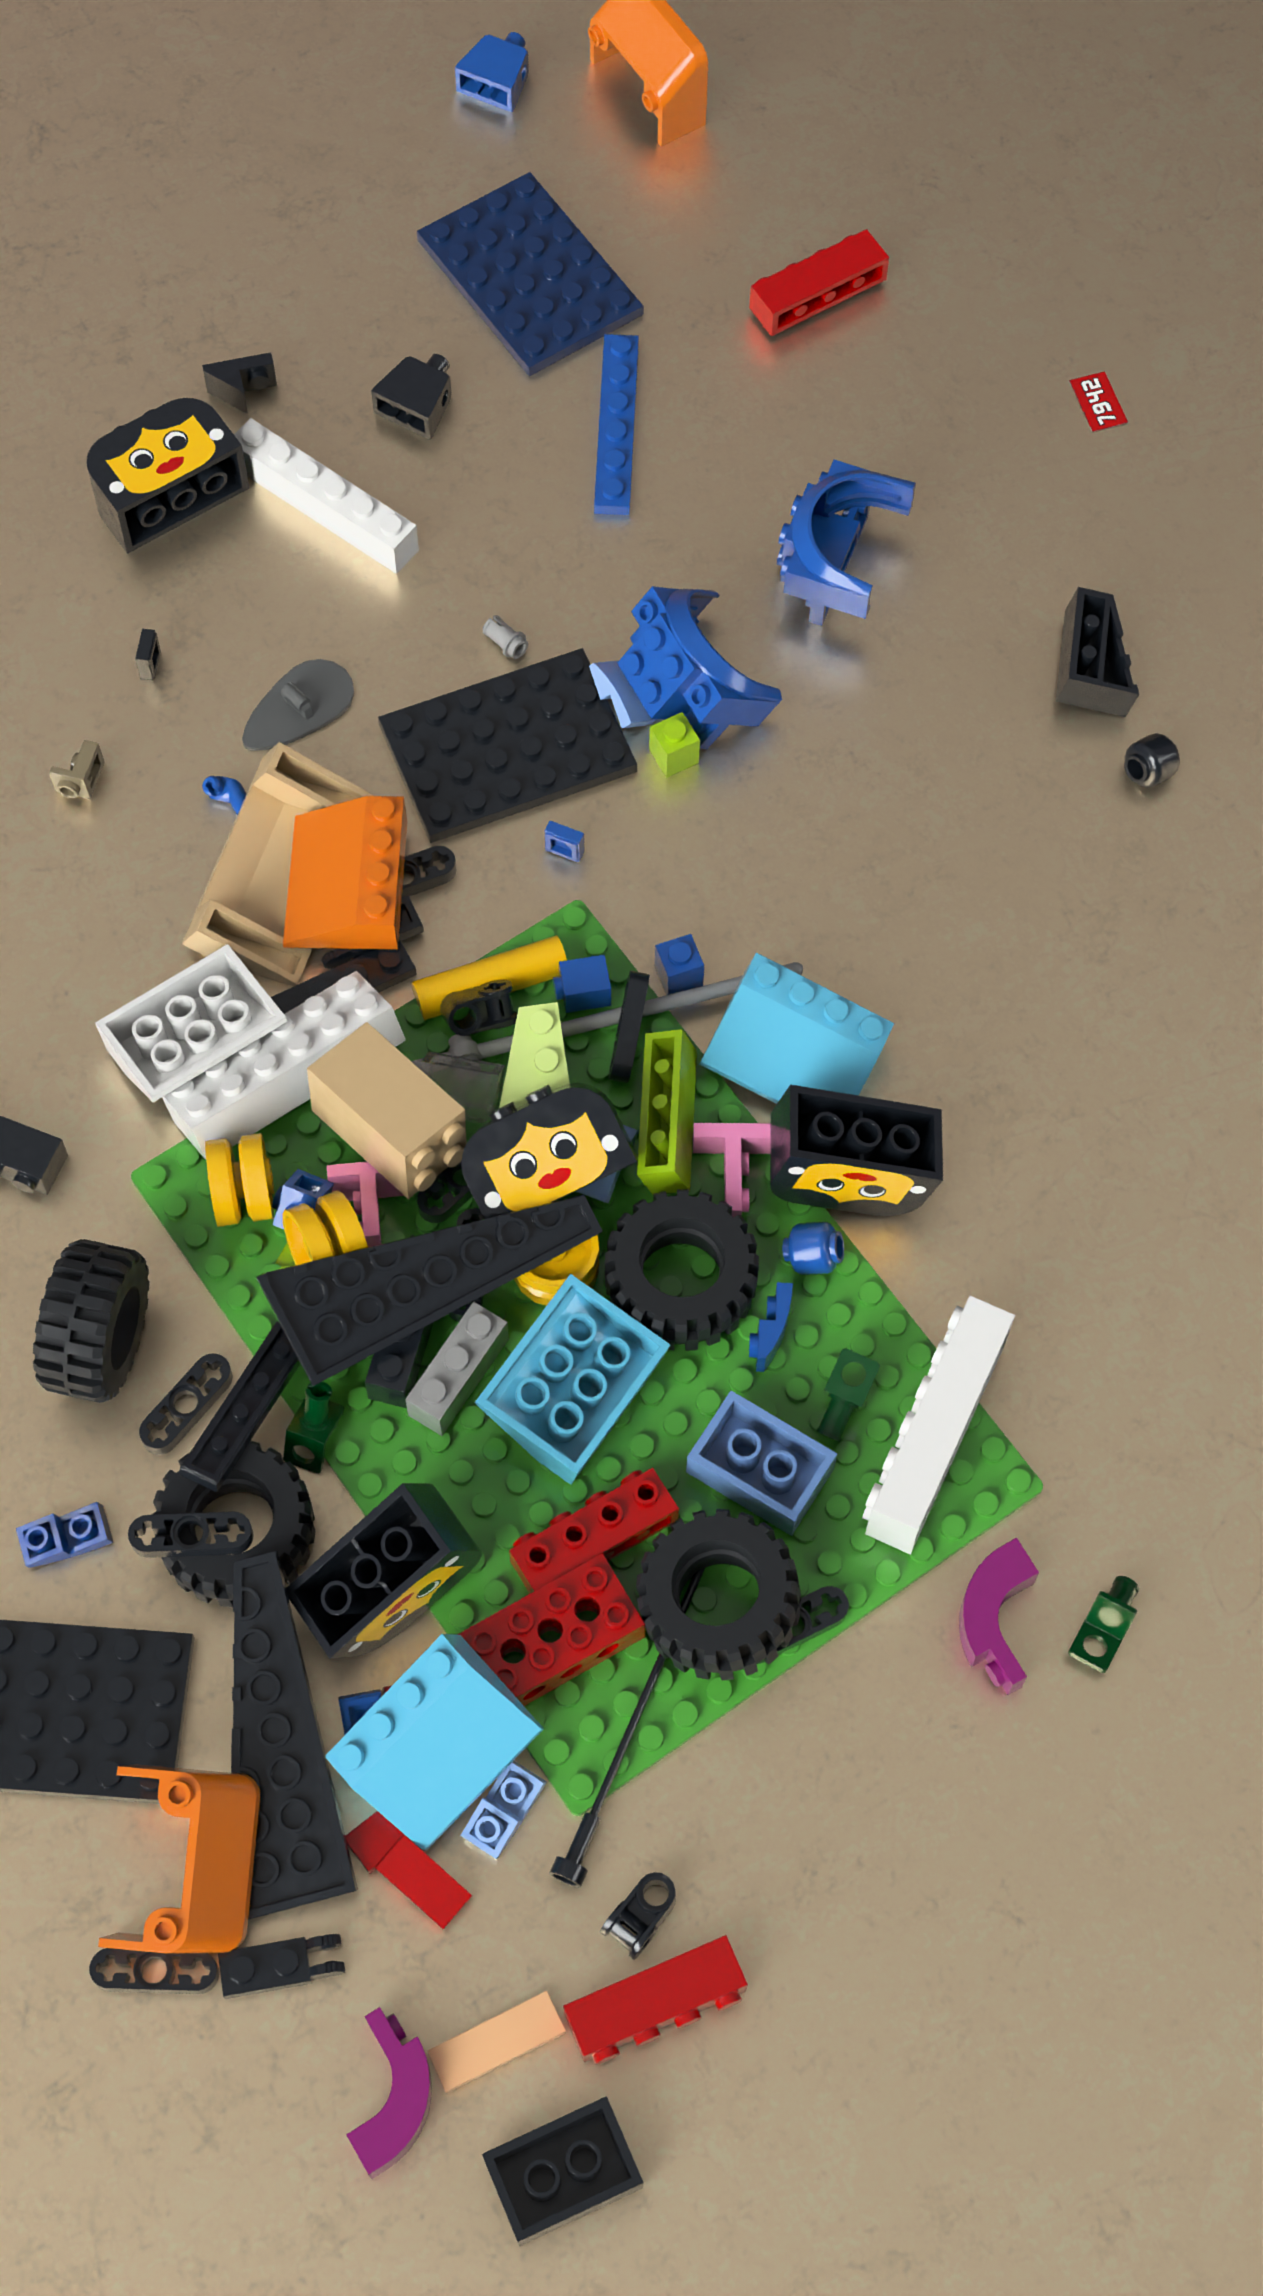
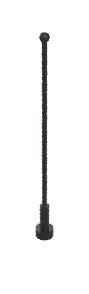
M705 1568L697 1571L691 1579L680 1604L684 1614L687 1612ZM660 1653L590 1813L585 1812L566 1857L557 1856L549 1872L557 1880L573 1887L581 1888L588 1872L581 1864L601 1819L597 1816L666 1660Z

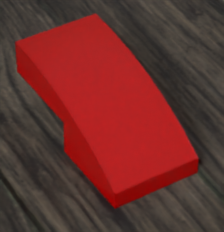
M404 1834L374 1867L442 1929L447 1926L472 1896Z

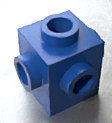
M297 1169L284 1185L279 1187L274 1196L272 1208L276 1209L273 1225L284 1230V1210L305 1203L315 1210L317 1199L332 1193L334 1183Z

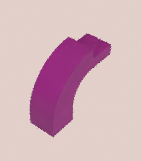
M1018 1538L993 1551L978 1566L966 1589L959 1614L960 1640L970 1666L973 1667L986 1659L988 1664L985 1665L989 1678L996 1687L1002 1686L1007 1695L1022 1688L1027 1675L1000 1632L998 1622L999 1609L1009 1598L1034 1585L1039 1574Z
M380 2007L364 2017L390 2062L392 2069L391 2092L379 2113L346 2134L371 2179L396 2164L414 2145L426 2123L432 2095L429 2063L418 2036L402 2046L400 2040L407 2037L394 2013L385 2017Z

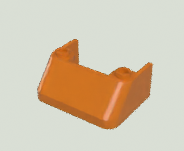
M606 0L590 20V27L588 28L591 62L596 64L620 52L644 81L643 104L650 113L653 112L658 118V143L661 147L706 125L708 57L699 39L666 0Z
M148 1765L117 1766V1775L159 1779L158 1800L162 1809L174 1817L190 1818L181 1908L163 1907L152 1912L145 1922L143 1935L118 1932L99 1938L98 1947L155 1953H225L238 1948L245 1940L248 1927L260 1805V1789L258 1784L250 1776L239 1773Z

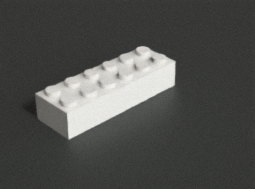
M357 971L341 978L337 983L285 1013L284 1015L288 1022L162 1097L174 1123L205 1160V1141L226 1138L233 1147L238 1144L241 1136L256 1133L310 1099L307 1067L364 1023L368 1022L395 1047L406 1041L393 1007Z
M969 1296L964 1308L956 1306L947 1326L948 1331L944 1341H940L934 1353L929 1373L923 1377L916 1393V1400L912 1410L908 1411L904 1418L896 1445L891 1447L884 1462L883 1472L879 1479V1483L883 1485L875 1482L865 1505L867 1507L862 1517L868 1520L866 1535L911 1555L1004 1349L1015 1318L1014 1314L973 1296Z

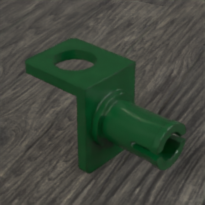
M847 1348L842 1349L824 1389L829 1392L828 1396L831 1397V1400L820 1426L816 1430L818 1433L840 1442L841 1435L853 1409H858L859 1406L865 1408L867 1404L865 1401L880 1368L878 1362ZM851 1362L860 1363L866 1371L865 1380L859 1386H849L842 1378L843 1368Z
M320 1382L315 1386H312L311 1383L308 1384L305 1390L306 1397L286 1429L283 1460L285 1462L290 1461L295 1466L317 1474L321 1473L323 1469L326 1443L344 1412L343 1405L330 1401L332 1389L325 1382ZM300 1445L308 1448L314 1454V1458L305 1459L299 1456L294 1446Z
M1117 1576L1108 1594L1103 1591L1099 1592L1068 1651L1071 1657L1101 1673L1107 1671L1137 1614V1610L1131 1606L1134 1597L1139 1592V1586L1134 1580L1126 1576ZM1089 1638L1097 1639L1105 1646L1106 1653L1100 1657L1092 1656L1084 1649L1083 1642Z

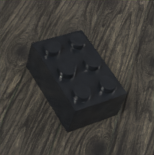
M607 2096L482 2154L519 2246L642 2189L644 2185Z

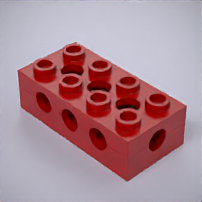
M602 1553L457 1635H461L525 1706L645 1638V1623ZM583 1611H592L598 1615L589 1622L582 1621L577 1617ZM548 1631H555L561 1635L555 1642H545L540 1638L543 1633ZM510 1652H519L524 1655V1658L518 1663L512 1664L503 1660L504 1656Z

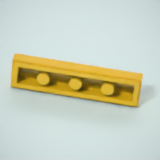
M556 935L412 981L411 987L424 1020L441 1015L440 1005L442 1000L452 992L477 987L494 980L511 981L513 987L511 992L551 980L553 977H558L559 962L567 961L563 945Z

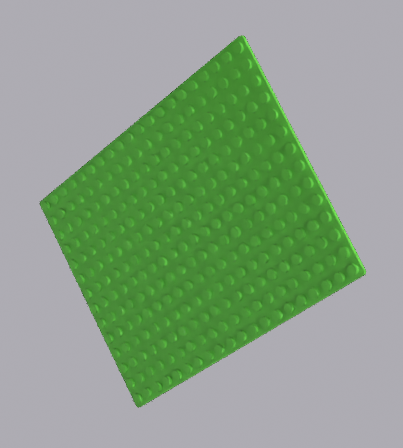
M581 900L572 901L478 959L481 960L556 935L563 945L567 960L605 954L611 984V1006L566 1013L563 999L556 1000L553 979L510 993L513 1011L517 1013L519 1007L558 1002L561 1022L622 1007L630 970L638 972ZM648 985L646 1000L658 998ZM416 998L394 1011L406 1039L396 1048L410 1061L448 1052L450 1049L449 1039L456 1034L447 1025L442 1015L424 1020ZM469 1008L458 1009L453 1019H463L468 1014ZM670 1011L642 1017L633 1067L628 1083L608 1079L618 1024L564 1037L563 1042L569 1083H584L601 1090L611 1100L622 1124L640 1131L645 1034L683 1029ZM515 1024L505 1028L490 1029L471 1034L472 1041L480 1044L511 1036L514 1034ZM683 1029L697 1050L694 1123H758L719 1074L699 1065L704 1054ZM510 1052L481 1059V1071L469 1078L460 1077L458 1070L453 1067L425 1073L465 1109L466 1143L481 1126L491 1121L489 1116L492 1114L491 1112L500 1107ZM311 1099L254 1133H262L267 1158H270L274 1182L273 1199L279 1187L283 1186L297 1169L328 1181L327 1165L367 1162L312 1111ZM639 1133L634 1143V1148L637 1152V1155L639 1148ZM186 1138L134 1170L131 1174V1179L254 1356L277 1322V1318L255 1277L281 1268L280 1265L275 1263L287 1243L285 1231L273 1225L274 1219L253 1222L248 1216L245 1198L240 1199L242 1218L239 1224L217 1227L210 1194L206 1160ZM692 1142L691 1182L688 1196L699 1197L700 1192L712 1195V1202L718 1205L720 1201H724V1154L693 1153ZM238 1144L232 1147L235 1162L239 1161ZM749 1154V1176H742V1188H749V1212H742L741 1216L748 1224L747 1233H751L755 1237L757 1243L756 1255L759 1256L755 1298H752L749 1313L746 1318H739L738 1328L730 1335L724 1331L721 1332L720 1342L708 1346L704 1340L698 1342L697 1350L686 1351L685 1344H675L674 1351L668 1350L572 1485L539 1463L475 1404L480 1394L546 1307L545 1305L533 1302L524 1295L514 1279L483 1296L482 1307L508 1322L509 1340L443 1436L408 1416L407 1408L368 1399L365 1380L373 1355L322 1381L327 1383L332 1389L330 1401L344 1406L343 1415L326 1443L324 1458L364 1516H367L402 1483H430L436 1487L482 1552L481 1559L477 1565L429 1608L446 1634L457 1635L529 1594L510 1562L509 1550L514 1548L513 1543L518 1538L529 1532H534L535 1534L542 1532L550 1527L549 1522L559 1514L570 1511L573 1514L585 1507L586 1500L592 1495L603 1490L609 1493L620 1487L622 1479L637 1470H641L644 1473L652 1467L679 1508L678 1519L681 1518L684 1524L694 1520L692 1513L702 1510L705 1511L706 1517L715 1516L717 1509H729L733 1518H738L741 1512L752 1515L756 1526L765 1522L774 1529L775 1538H782L789 1548L790 1557L794 1559L798 1575L801 1598L825 1586L837 1587L845 1593L848 1598L849 1608L845 1620L840 1625L783 1652L770 1664L766 1662L756 1664L758 1672L746 1676L744 1669L733 1672V1680L721 1681L720 1674L711 1672L709 1680L696 1677L694 1669L690 1668L684 1673L674 1667L671 1658H667L606 1798L1034 1499L1043 1489L1042 1481L979 1403L911 1555L865 1534L868 1520L862 1517L867 1507L865 1506L875 1482L883 1485L879 1483V1479L883 1472L884 1462L891 1447L896 1445L900 1435L899 1430L907 1412L912 1410L916 1400L915 1396L923 1377L929 1373L936 1347L826 1208L788 1202L772 1193L770 1189V1154ZM638 1158L637 1162L621 1169L609 1203L585 1195L603 1232L598 1234L599 1273L592 1289L608 1301H610V1296L606 1295L605 1253L607 1252V1241L610 1233L617 1230V1221L624 1213L633 1215V1205L642 1199H645L647 1203L653 1202L652 1193L637 1176ZM462 1169L456 1171L452 1178L453 1181L458 1185L466 1186L467 1183ZM444 1183L443 1185L445 1186V1194H447L450 1190L448 1189L447 1184ZM419 1191L409 1199L405 1196L378 1198L381 1244L408 1238L411 1235L417 1236L456 1226L457 1219L462 1212L479 1207L472 1196L447 1220L440 1223H431L424 1220L419 1214L417 1204ZM575 1191L557 1201L584 1194ZM677 1192L667 1193V1197L677 1195ZM443 1196L438 1200L430 1197L428 1199V1208L430 1209L432 1206H437L439 1209L442 1208ZM349 1201L350 1204H351V1206H352L353 1209H354V1203H353V1201ZM362 1214L357 1215L359 1222H362ZM828 1222L834 1227L835 1231L841 1232L844 1240V1258L841 1263H837L836 1268L831 1273L801 1275L794 1271L790 1261L786 1262L784 1260L782 1251L783 1240L789 1237L792 1228L796 1224ZM672 1244L660 1248L648 1257L643 1266L644 1276L652 1286L665 1294L676 1297H689L700 1294L709 1289L719 1278V1267L715 1260L704 1250L688 1244ZM777 1282L793 1283L787 1327L780 1347L764 1372H756V1358L749 1357L750 1333H758L759 1319L766 1320L767 1297L775 1296ZM464 1305L463 1307H461V1308H459V1309H461V1310L466 1309V1305ZM449 1315L433 1323L415 1385L459 1323ZM847 1348L878 1362L880 1368L865 1401L867 1404L865 1408L859 1406L858 1409H853L841 1435V1440L838 1442L818 1433L816 1430L819 1428L831 1400V1397L828 1396L829 1392L824 1389L842 1349ZM851 1362L845 1365L842 1371V1378L846 1384L854 1387L864 1382L866 1371L860 1363ZM301 1364L281 1393V1397L294 1415L306 1397L305 1390L310 1383ZM730 1391L742 1396L837 1453L833 1472L792 1536L686 1473L687 1456ZM668 1526L660 1532L668 1536L672 1530ZM660 1532L608 1561L640 1616L641 1613L637 1602L639 1598L636 1588L637 1575L643 1573L640 1563L645 1552L653 1553L655 1551L652 1541ZM717 1564L706 1567L685 1615L705 1625L718 1626L732 1623L743 1617L755 1604L759 1595L757 1580L750 1572L735 1565ZM692 1577L685 1584L681 1592L680 1604L684 1598V1595L687 1591V1588L691 1582ZM823 1598L820 1609L810 1613L809 1606L803 1608L811 1617L812 1627L818 1626L815 1622L816 1616L827 1611L831 1616H836V1608L839 1603L837 1601L830 1603L827 1598ZM583 1611L577 1615L580 1620L586 1622L592 1621L598 1616L592 1611ZM799 1618L798 1625L791 1628L793 1636L800 1635L804 1630V1623L801 1618ZM646 1628L645 1638L524 1706L544 1728L526 1749L566 1807L575 1816H581L592 1808L659 1655L653 1640H650ZM548 1631L543 1633L540 1638L545 1642H555L561 1635L555 1631ZM510 1652L504 1656L503 1660L512 1664L518 1663L524 1658V1655L519 1652Z

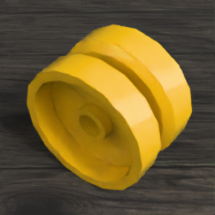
M262 1133L241 1136L238 1142L239 1161L235 1162L232 1145L226 1138L205 1141L208 1180L217 1227L239 1224L242 1218L240 1199L245 1198L248 1216L253 1222L274 1219V1209L272 1208V1194H274L273 1174L270 1158H267Z
M338 1190L319 1197L316 1201L315 1210L309 1205L302 1203L283 1212L285 1236L296 1265L368 1247L363 1229L353 1207L345 1195Z
M598 1234L515 1278L514 1280L520 1291L533 1302L547 1306L570 1274L590 1288H593L599 1273Z

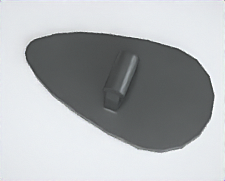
M323 659L305 661L293 667L272 687L252 712L242 737L244 747L250 751L272 749L278 742L287 745L327 726L341 717L351 706L354 697L352 678L346 669L333 661Z

